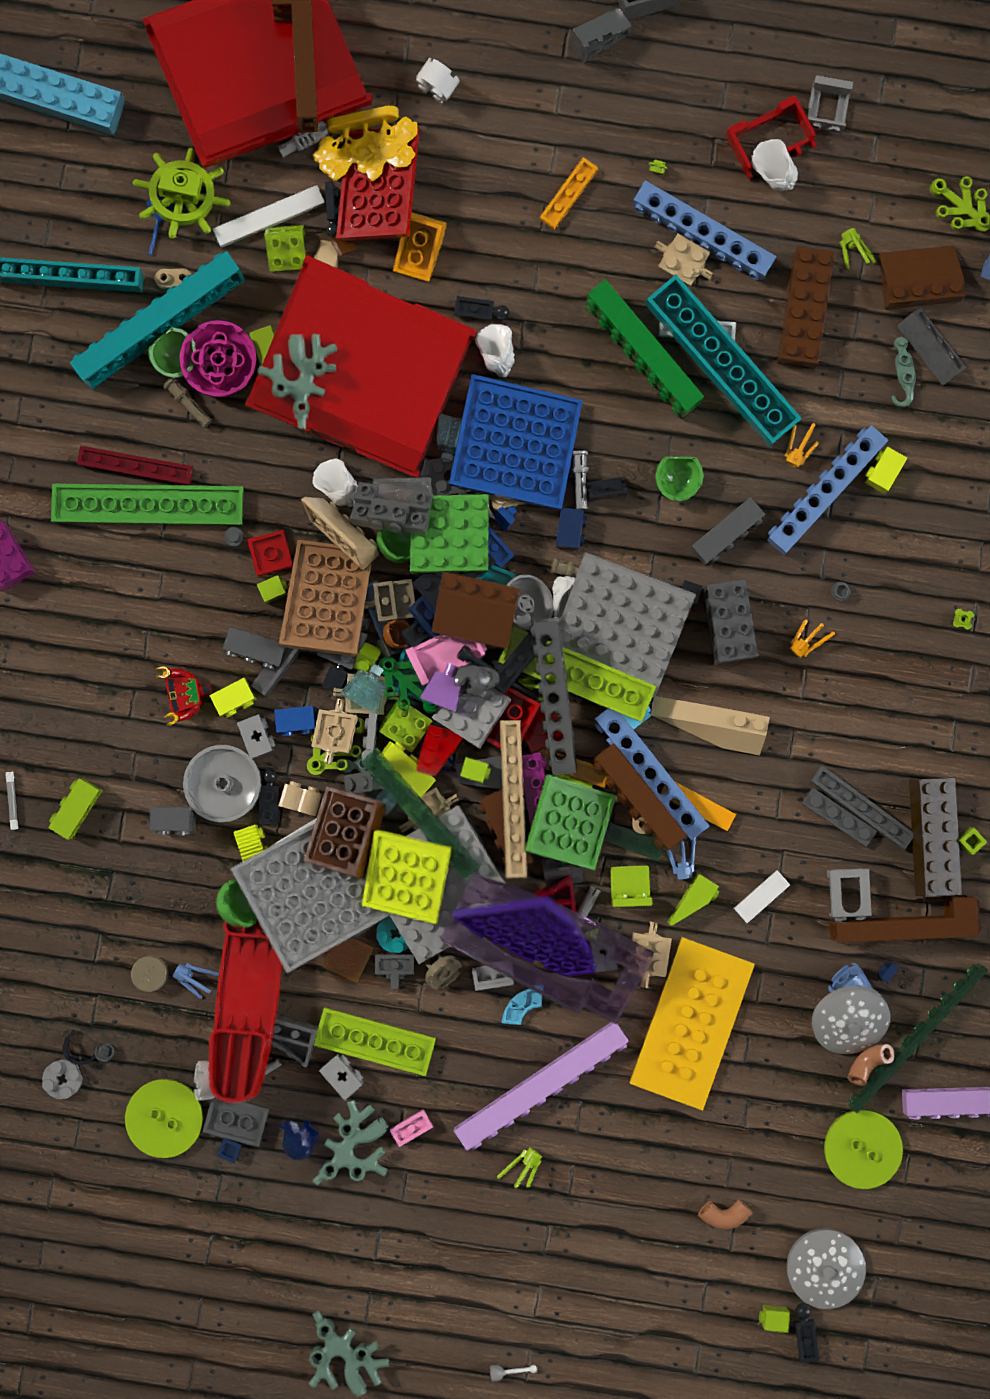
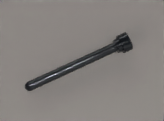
M463 645L456 658L463 662L470 661L478 667H488L496 672L498 671V669L473 655L474 652L466 645ZM514 681L510 686L535 701L539 699L538 694L517 681Z

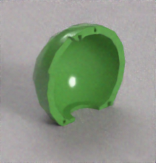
M171 327L155 339L148 348L150 362L164 376L172 378L184 376L180 366V351L184 340L189 335L184 330ZM193 339L190 342L191 355L196 350ZM191 356L187 368L188 372H190L195 365L191 359Z
M664 457L658 464L655 473L656 485L660 492L667 498L675 501L688 500L695 495L700 486H702L704 478L702 466L696 457Z
M383 529L378 530L377 545L387 560L398 564L410 561L411 534L395 533Z
M234 878L226 882L221 887L216 901L217 910L223 921L239 928L250 927L256 924L258 919L236 879Z

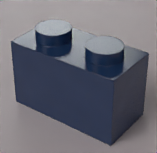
M561 509L555 548L578 551L579 546H583L584 535H581V529L586 526L587 516H583L584 510Z

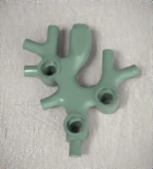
M319 334L312 335L313 357L311 359H307L305 356V345L302 335H291L288 340L290 357L301 373L298 380L289 381L284 377L282 355H274L273 369L260 366L258 374L269 377L273 381L272 394L274 397L281 399L286 395L293 396L295 400L293 413L295 414V419H298V429H306V419H308L310 409L307 402L308 396L316 394L323 397L325 389L317 387L313 383V378L321 377L325 372H336V364H326L324 362L326 356L337 351L336 345L332 344L322 348L320 346ZM320 365L322 369L317 370L315 366ZM282 386L284 391H278L277 387ZM303 405L305 410H299L298 406Z
M350 1100L347 1102L351 1115L350 1119L345 1120L339 1113L333 1117L340 1126L339 1133L344 1139L339 1143L330 1139L326 1140L324 1146L334 1151V1157L332 1160L324 1163L323 1168L319 1170V1174L313 1179L317 1186L324 1180L327 1181L334 1178L338 1170L343 1167L349 1169L350 1177L355 1181L362 1180L367 1171H374L385 1176L388 1169L377 1163L378 1159L386 1153L382 1146L366 1159H358L353 1154L355 1145L375 1141L389 1127L387 1122L380 1118L376 1119L364 1130L359 1128V1124L375 1111L371 1104L360 1112L357 1109L355 1100ZM349 1125L351 1130H346L345 1126ZM328 1166H332L334 1170H329ZM360 1168L361 1172L357 1173L355 1169Z
M319 1310L314 1312L312 1315L316 1321L317 1335L325 1340V1347L316 1346L311 1352L310 1362L313 1366L317 1367V1371L310 1380L309 1385L315 1388L321 1379H326L331 1389L338 1387L339 1384L329 1368V1363L335 1356L344 1358L346 1362L345 1379L352 1394L356 1395V1397L363 1395L367 1391L365 1388L366 1384L358 1372L359 1367H365L375 1386L379 1385L382 1380L377 1373V1369L389 1367V1359L375 1360L371 1358V1353L379 1349L377 1342L375 1341L370 1345L360 1343L353 1349L350 1345L351 1339L356 1334L353 1328L350 1327L347 1333L340 1337L333 1331L334 1324L330 1319L323 1318Z

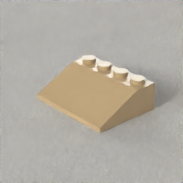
M303 497L301 499L310 521L362 570L379 556L376 542L371 538L368 540L360 527H354L347 515H341L333 502L330 501L328 503L324 498Z

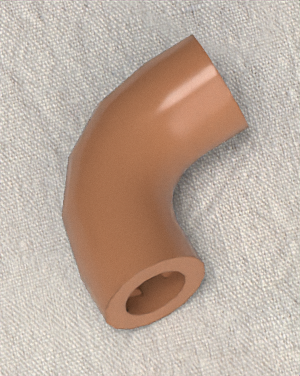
M888 1044L869 1047L863 1051L850 1068L847 1076L848 1080L853 1084L865 1086L871 1071L875 1067L882 1064H890L893 1061L894 1051L892 1047Z
M740 1199L726 1210L720 1209L711 1201H708L701 1208L698 1216L716 1229L729 1230L744 1223L752 1215L753 1211Z

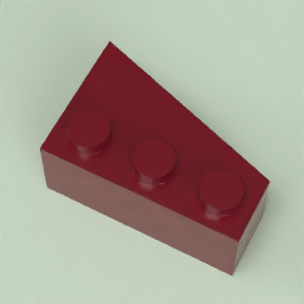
M571 875L516 900L520 902L526 899L534 900L546 897L562 908L572 919H577Z

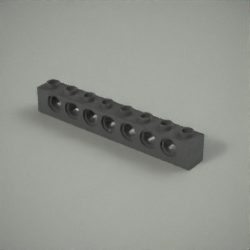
M559 617L539 619L534 622V626H531L532 637H536L537 645H534V654L539 659V664H536L537 676L541 675L539 694H543L544 702H541V711L546 716V721H543L544 732H548L546 750L550 751L551 758H548L549 770L552 769L553 775L573 774L577 772V760ZM545 635L550 636L552 643L545 644L542 641V637ZM552 655L555 661L548 663L545 661L544 656ZM554 674L557 677V681L550 682L547 679V675ZM556 693L559 696V700H551L549 694ZM553 712H558L561 714L562 718L556 720L552 717L551 714ZM561 731L564 737L556 738L554 732ZM563 750L566 756L559 757L556 751Z

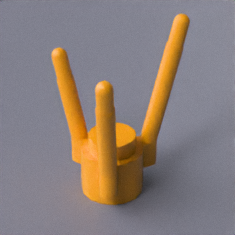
M815 423L811 425L799 449L794 448L793 451L791 450L796 425L792 427L788 448L784 455L787 458L785 460L786 463L799 468L819 444L816 441L805 455L802 452L813 432Z
M805 619L796 636L790 642L792 646L789 649L799 658L803 655L806 657L811 651L834 636L835 632H831L809 647V641L819 632L824 624L821 623L805 640L802 638L798 640L808 622Z

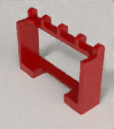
M796 95L779 102L775 110L748 123L743 120L727 129L726 137L749 180L753 179L751 172L755 169L750 164L737 137L775 118L793 111L806 136V139L788 147V153L795 151L796 155L799 156L802 154L800 147L809 143L812 148L817 147L814 140L816 133Z

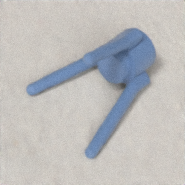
M696 837L691 842L690 865L689 862H686L683 841L680 842L682 862L677 863L678 867L671 850L667 851L673 867V874H677L678 879L693 877L692 872L695 871Z
M189 963L185 966L179 964L173 975L178 980V983L184 985L200 999H202V995L190 986L188 982L208 994L211 993V990L192 979L193 972L191 970L219 976L218 972L192 966Z

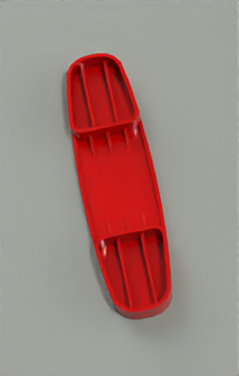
M258 920L256 924L245 928L234 927L224 921L223 927L226 935L218 979L214 1031L210 1034L209 1087L212 1094L219 1100L235 1103L248 1102L254 1099L260 1092L267 1068L277 1016L282 964Z

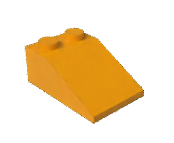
M411 213L409 237L400 238L393 271L429 282L442 245L447 223Z

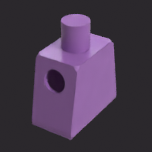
M447 663L444 674L435 671L420 699L456 712L461 686H455L454 677L458 666Z

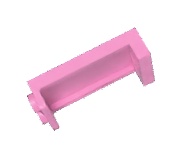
M440 634L405 651L422 686H425L430 682L435 671L444 674L447 663L458 666V669L459 666L472 663L470 661L463 662L456 658L463 645L471 648V651L474 652L473 655L478 658L486 656L484 651L487 648L482 643Z

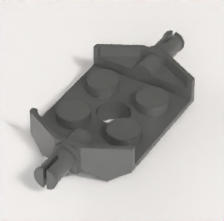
M454 456L451 457L450 462L443 461V457L430 460L425 459L418 478H407L408 486L420 484L427 492L433 493V496L471 491L449 486V481L444 479V474L452 471Z

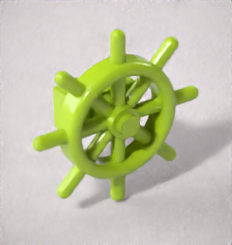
M193 148L188 149L185 161L178 160L165 163L159 153H154L153 159L159 166V169L153 174L150 182L138 179L133 181L135 187L149 190L152 205L140 212L139 217L146 219L157 213L162 219L171 223L168 234L171 239L176 237L178 225L198 223L206 234L210 233L211 228L204 217L210 212L213 204L229 207L231 204L228 199L214 196L212 180L222 175L224 169L218 167L207 173L202 167L193 163L195 155ZM203 185L206 188V194L200 193L201 186ZM157 192H159V196L166 198L159 201L157 197ZM176 201L174 212L165 208ZM198 201L203 202V204L198 209L194 205L198 204ZM183 204L186 205L191 213L181 214Z

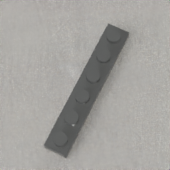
M820 766L810 780L812 784L900 849L905 850L913 839V832L824 766Z

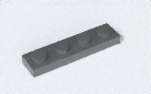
M811 788L801 803L865 847H867L877 832L814 788Z

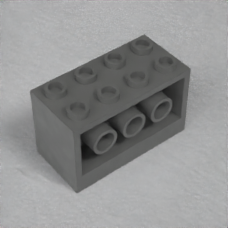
M746 579L707 585L702 590L713 664L720 665L756 658L758 652Z

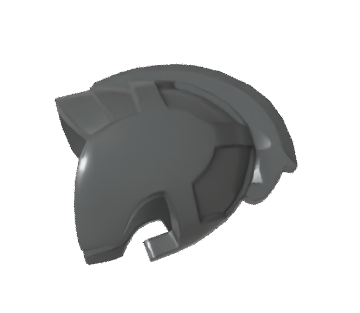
M476 665L459 666L455 676V686H462L463 684L466 686V689L459 695V698L479 696L488 688H492L499 683V675L495 670Z

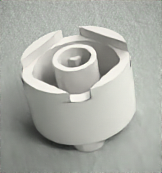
M431 58L427 60L416 76V82L419 84L418 87L425 93L429 91L434 94L433 98L441 104L447 101L460 80L456 75L454 78L451 76L450 73L452 71L435 59L432 61Z

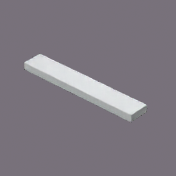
M316 185L218 226L213 231L222 248L266 228L325 205V202Z

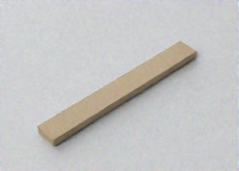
M520 720L500 721L506 878L527 877Z

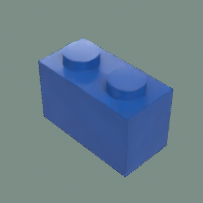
M314 706L274 710L276 732L282 733V737L293 736V732L301 731V734H311L312 730H315L316 716Z

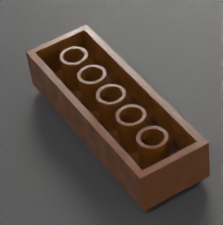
M800 246L796 247L791 265L777 358L778 364L815 369L818 365L835 252Z
M614 743L595 757L593 760L594 770L599 775L603 774L606 778V785L611 790L615 789L619 794L617 796L618 800L622 805L627 804L630 808V815L635 821L639 820L642 823V830L647 836L651 835L655 841L653 843L659 851L667 852L687 836Z

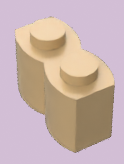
M290 781V784L284 785L279 806L317 816L323 794L319 793L320 789L309 786L308 790L300 788L301 784Z

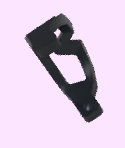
M73 1030L64 1039V1057L74 1065L91 1063L96 1058L95 1053L87 1060L77 1059L71 1054L69 1042L76 1033Z

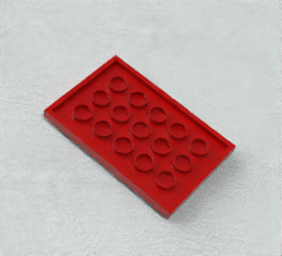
M418 126L417 135L407 143L415 152V156L409 166L395 168L386 162L383 167V173L377 179L371 181L367 177V173L363 174L358 171L357 163L351 164L347 173L342 177L336 234L338 241L409 237L420 131ZM381 128L368 129V131L378 133ZM363 130L349 131L351 139L356 140L363 136ZM387 130V135H390L391 131Z

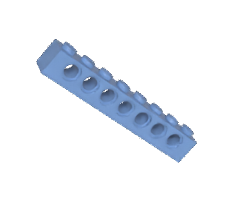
M646 180L633 200L632 206L637 212L651 216L654 222L663 223L671 232L682 234L688 240L694 241L705 250L716 254L718 259L732 263L735 269L739 271L744 270L754 280L763 281L777 257ZM655 201L659 206L652 207L649 203ZM666 211H673L675 216L669 217ZM688 220L691 222V225L685 226L682 221ZM703 229L708 235L702 236L698 231ZM721 239L724 242V244L717 245L715 243V240ZM731 249H738L740 251V254H733ZM754 258L757 263L750 264L747 259Z
M872 425L868 429L864 427L856 435L859 439L855 443L851 441L844 449L846 453L842 457L838 455L831 463L833 465L831 470L828 471L826 469L818 477L821 481L817 485L813 483L806 490L808 495L804 499L800 497L793 505L795 509L792 513L787 511L780 519L782 524L779 527L775 525L768 532L770 537L767 541L782 555H785L887 443L888 439ZM860 443L866 444L868 451H862ZM847 457L854 458L855 465L848 464ZM840 471L843 478L837 479L834 472ZM822 485H827L830 488V493H824ZM809 499H815L817 507H811ZM797 513H802L805 516L803 522L797 520ZM784 527L791 528V536H787L784 534Z
M607 709L595 718L596 724L594 726L601 734L604 732L607 735L608 739L606 741L610 746L613 743L687 834L684 838L685 840L688 838L692 841L709 827L708 823L620 713ZM612 723H616L619 726V732L616 734L609 731V725ZM627 738L631 741L629 749H624L621 746L622 739ZM639 753L643 756L641 764H636L633 761L634 754ZM651 768L655 771L653 779L646 778V769ZM660 783L667 786V792L663 795L657 791V786ZM673 798L679 801V807L676 810L669 807V801ZM683 814H688L691 817V822L688 825H684L681 822Z

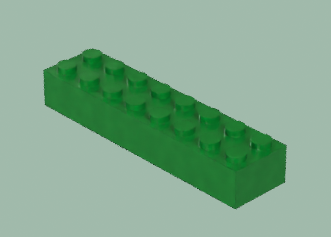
M606 279L591 290L586 300L588 312L592 316L595 314L599 319V325L604 330L607 329L610 332L613 342L621 345L624 355L628 359L631 358L636 363L634 364L635 368L647 376L646 380L652 388L656 387L660 392V398L664 402L668 401L672 406V412L677 417L685 418L701 404L704 398L703 394Z

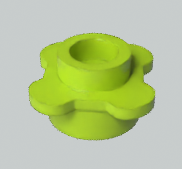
M659 160L649 163V171L658 174H664L665 169L668 167L664 166L665 162Z
M957 609L953 621L954 627L970 629L972 627L971 619L974 617L973 612Z

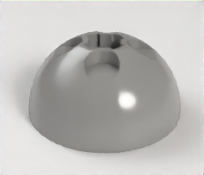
M525 574L516 576L507 583L506 586L520 588L521 591L513 624L514 627L531 631V626H534L536 620L552 618L554 611L553 598L548 587L540 579Z

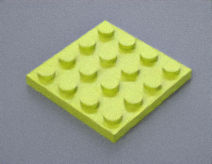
M375 830L362 906L437 924L451 847Z

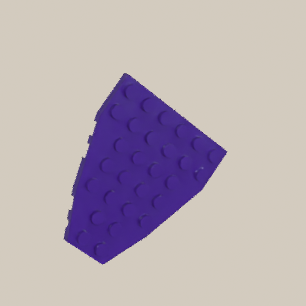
M541 897L534 900L526 899L520 902L511 901L505 904L454 910L452 918L476 936L483 938L485 934L493 938L492 944L508 947V952L531 963H534L536 959L544 963L543 968L555 971L562 976L594 974L596 972L597 965L589 944L573 919L549 898Z

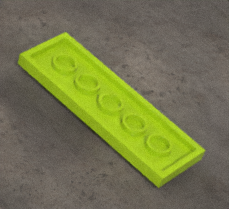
M324 1007L314 1046L426 1076L436 1037Z

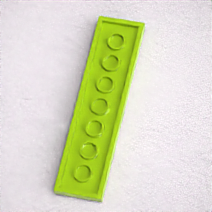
M513 627L508 649L504 648L499 663L504 664L529 632ZM563 647L568 692L642 722L657 686ZM552 655L544 656L545 661L548 663L555 661ZM536 656L523 670V673L541 680V675L537 676L536 664H539V659ZM554 674L547 675V679L550 682L557 681V677Z

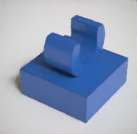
M501 506L494 514L495 521L505 531L515 521L513 516L517 512L516 509L511 506L506 510Z

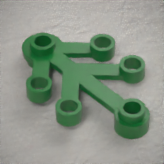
M384 657L379 661L380 673L385 676L384 696L392 698L395 695L396 689L392 686L393 676L399 683L400 700L398 707L402 711L408 710L410 701L407 698V689L419 699L423 694V691L414 684L420 683L417 674L403 675L399 671L410 669L416 672L411 661L396 662L391 657ZM389 663L391 668H386L385 664ZM391 689L393 693L388 694L386 690ZM420 699L423 702V709L427 713L436 712L439 705L430 706L428 701ZM401 702H406L408 706L403 707Z

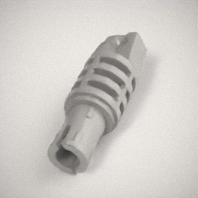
M324 122L318 123V132H298L297 135H293L291 140L277 147L284 158L296 150L302 151L304 148L317 143L327 136L329 132Z

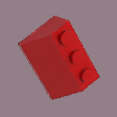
M509 688L504 694L511 699L510 703L485 740L501 749L500 721L520 720L522 741L541 706L540 703L512 688Z

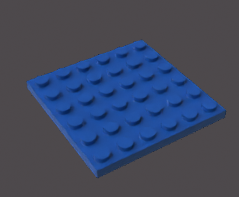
M472 374L449 486L561 511L583 400Z

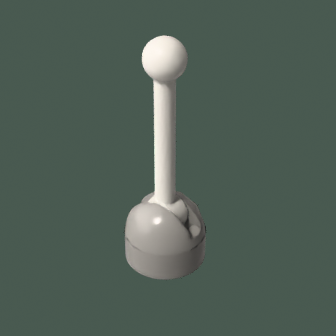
M490 1365L491 1382L501 1380L504 1374L537 1372L536 1365L503 1370L499 1365Z

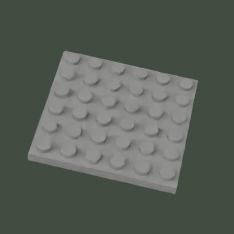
M585 552L560 620L562 645L564 648L657 686L652 696L655 697L696 594Z
M459 805L406 836L451 847L438 923L433 924L389 913L419 964L472 934L470 930L452 918L454 910L505 904L511 901L517 902Z
M315 823L231 868L236 881L286 973L390 915L385 911L362 906L366 875L362 879L304 861Z

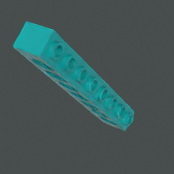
M0 257V282L143 293L144 273L140 267Z

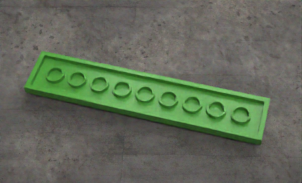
M52 484L51 522L243 525L244 487Z

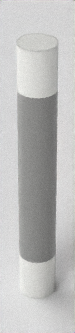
M6 772L10 828L14 830L19 829L14 772Z

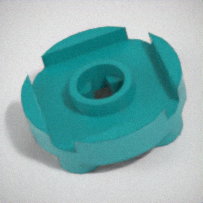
M390 916L380 921L377 927L376 938L383 949L392 953H400L409 948L402 935L395 938L391 937V929L396 930L397 927Z

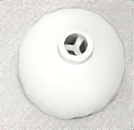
M198 1061L196 1064L194 1083H196L198 1088L194 1089L196 1100H210L215 1097L209 1087V1061Z

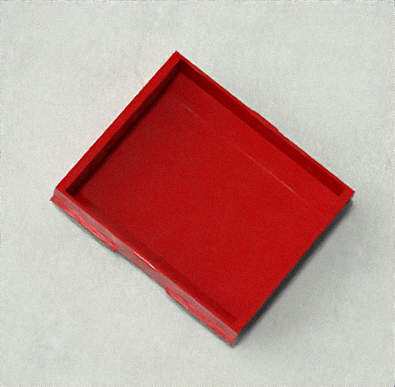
M191 0L142 19L203 169L298 134L292 21L274 22L272 0ZM312 0L318 123H326L330 118L347 115L371 106L373 99L371 94L365 90L328 0Z
M306 255L262 367L273 369L274 355H282L284 377L289 381H296L301 373L290 357L288 340L291 335H302L307 359L313 357L312 335H320V346L322 348L335 344L337 351L326 356L324 362L326 364H336V372H325L323 376L313 378V383L317 387L325 389L323 397L316 394L308 396L307 402L310 409L308 419H306V429L302 430L314 433L321 439L340 447H347L358 454L418 478L421 472L419 470L477 330L417 303L412 305L369 286V282ZM320 365L315 366L317 370L322 369ZM258 374L245 406L298 428V419H295V414L293 413V406L295 404L293 396L286 395L281 399L274 397L272 394L273 381L269 377ZM278 386L277 390L282 392L284 391V388L282 386ZM299 405L298 409L303 411L305 410V407L303 405Z

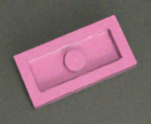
M423 1109L390 1128V1132L400 1147L433 1128V1125Z

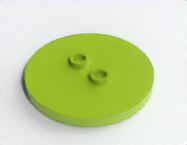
M157 1079L143 1085L131 1097L125 1113L126 1130L133 1144L145 1154L157 1158L174 1157L189 1149L200 1135L204 1119L201 1102L196 1100L194 1091L186 1084L174 1079Z
M859 1109L847 1112L833 1122L825 1137L824 1154L830 1170L840 1181L854 1188L871 1189L883 1185L897 1172L902 1160L903 1145L898 1130L890 1120L875 1111Z

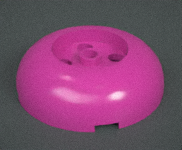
M210 321L201 324L186 337L181 347L180 366L182 373L188 383L204 395L210 397L234 395L247 386L255 373L257 355L254 344L248 334L233 323ZM193 339L196 350L191 355L190 342ZM214 348L215 352L209 355L207 351ZM229 349L234 350L231 357L226 355ZM191 356V359L195 365L192 368V370L188 372L187 368ZM219 359H222V360H223V362H221L220 364H217V361H218ZM213 367L214 371L207 374L206 368ZM227 368H231L233 370L232 373L229 375L225 374V370Z

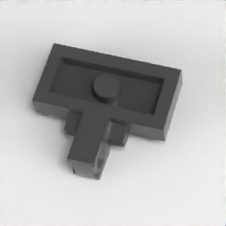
M375 955V974H386V979H391V989H399V979H404V974H414V955Z

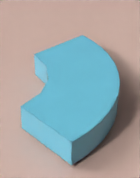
M543 987L528 988L514 996L504 1010L502 1023L521 1025L524 1015L529 1010L542 1007Z

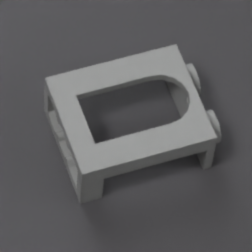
M816 75L812 84L807 118L813 130H828L832 134L843 132L846 126L845 118L853 82ZM821 92L839 95L834 121L817 118Z
M869 869L827 870V878L830 879L831 913H829V916L835 917L836 921L847 920L846 917L854 916V920H864L866 916H871ZM859 877L861 903L858 911L846 912L843 909L840 878Z

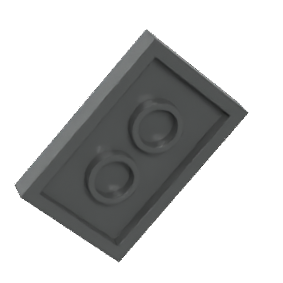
M214 1097L211 1099L203 1132L259 1147L270 1107L251 1102H225Z

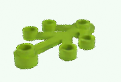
M970 177L962 178L959 183L962 189L963 200L947 188V184L943 179L934 180L930 186V192L935 196L943 195L957 206L952 208L944 205L940 206L936 211L938 218L943 219L946 216L967 214L972 219L963 220L960 217H956L951 222V228L959 230L961 228L975 227L978 231L982 232L990 229V214L986 213L985 198L987 197L985 189L980 188L974 194L978 206L977 212L972 208L970 192L972 179ZM963 181H967L969 185L965 186ZM936 184H941L942 188H938ZM979 192L983 194V198L978 196ZM939 210H944L945 214H940ZM981 219H985L987 223L983 224ZM958 221L960 226H956L954 222Z
M358 717L357 722H360V726L355 728V733L361 734L365 731V721ZM314 733L311 735V741H313ZM354 745L351 747L350 754L334 753L333 756H353L359 758L363 751L359 746ZM313 748V757L307 762V769L313 775H320L325 770L330 769L346 771L349 767V763L345 759H339L337 762H332V764H325L326 752L321 755V749ZM358 748L359 753L354 755L353 751ZM315 762L319 763L317 768H313ZM341 762H345L344 768H340Z

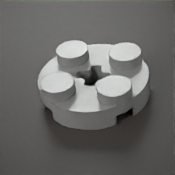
M68 1059L54 1061L47 1066L43 1073L42 1087L50 1096L56 1099L69 1098L82 1085L83 1077L79 1066L70 1063ZM64 1074L67 1082L61 1084L59 1083L58 1076Z

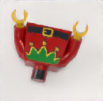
M164 666L156 668L163 671V675L156 677L159 679L165 678L171 713L165 715L164 718L170 717L172 719V722L166 724L167 726L191 719L200 710V706L204 704L203 696L213 694L211 683L200 685L199 678L189 671L181 668L167 669Z

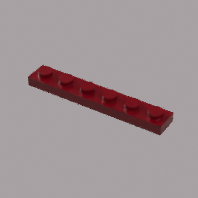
M81 445L77 459V465L188 486L191 484L194 469L190 465Z

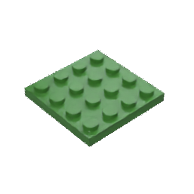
M489 495L434 496L426 535L411 534L410 572H488Z
M547 775L525 851L595 870L616 796Z

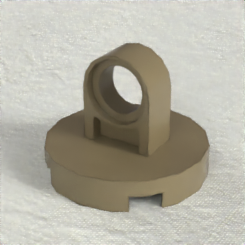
M437 953L434 956H438V961L433 965L430 964L432 957L424 961L429 968L425 980L432 989L436 990L440 985L446 987L458 977L459 967L462 968V965L455 956L443 957Z

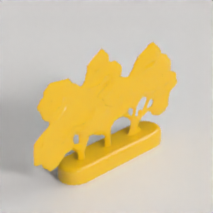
M383 106L330 118L327 121L328 131L333 134L342 133V135L336 140L330 136L323 137L319 141V150L313 154L314 159L319 162L320 170L323 173H327L334 181L344 176L352 163H357L358 171L363 174L367 173V177L374 181L383 173V167L386 162L395 168L410 165L415 152L407 143L417 135V122H412L411 119L403 117L396 125L392 127L387 123L395 122L399 118L398 108L395 106ZM382 125L378 133L368 131V127ZM363 129L362 138L354 140L349 137V131ZM387 130L391 131L390 135H387ZM345 138L344 146L341 149H338L337 147L339 142H343V139Z

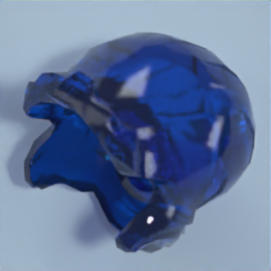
M286 1121L280 1125L279 1128L284 1129L282 1145L286 1155L292 1160L308 1158L312 1154L314 1144L319 1137V1132L310 1126V1121H305L302 1127H298L292 1121Z

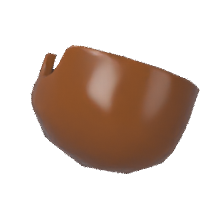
M391 620L385 624L383 637L387 645L395 649L408 646L399 634L410 626L406 620Z

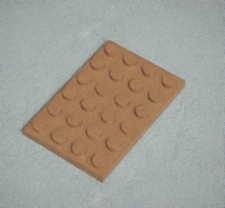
M298 540L279 647L357 657L372 562L362 570L335 544Z

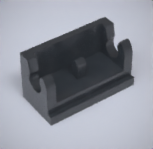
M618 477L586 482L589 502L627 496L626 478Z

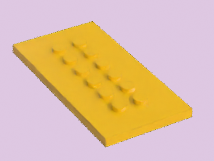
M681 937L629 1083L703 1110L755 964Z

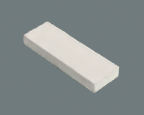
M776 870L735 906L734 909L748 923L789 887L790 884Z

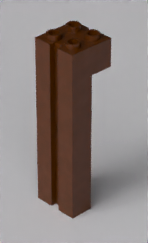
M272 0L274 22L292 21L299 133L318 132L312 0Z
M969 895L943 896L944 915L866 918L864 920L847 919L842 921L829 920L830 939L841 943L979 937V932H981V922L978 920L980 903L977 897Z

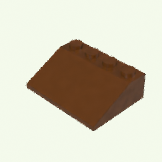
M954 245L878 254L885 310L960 302L966 296L964 277Z
M443 572L432 632L508 649L521 594L520 588Z
M326 786L304 861L364 879L370 861L374 831L380 828L387 804Z

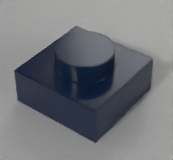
M885 962L878 970L880 972L878 977L888 983L899 967L893 962Z
M224 1138L217 1157L235 1163L243 1143Z

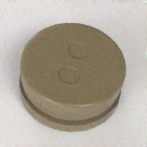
M147 955L138 959L131 969L133 984L144 992H154L166 984L169 977L167 963L156 955Z

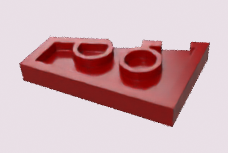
M429 725L416 772L435 776L447 762L449 756L457 750L459 744L463 743L465 739L451 730Z

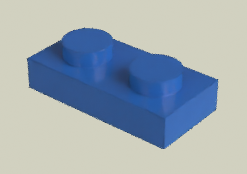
M489 527V554L496 560V565L502 568L514 557V554Z

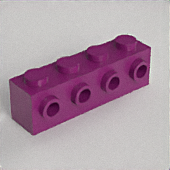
M540 752L522 756L523 790L531 828L547 776L544 775L543 769L547 767L545 756H541Z

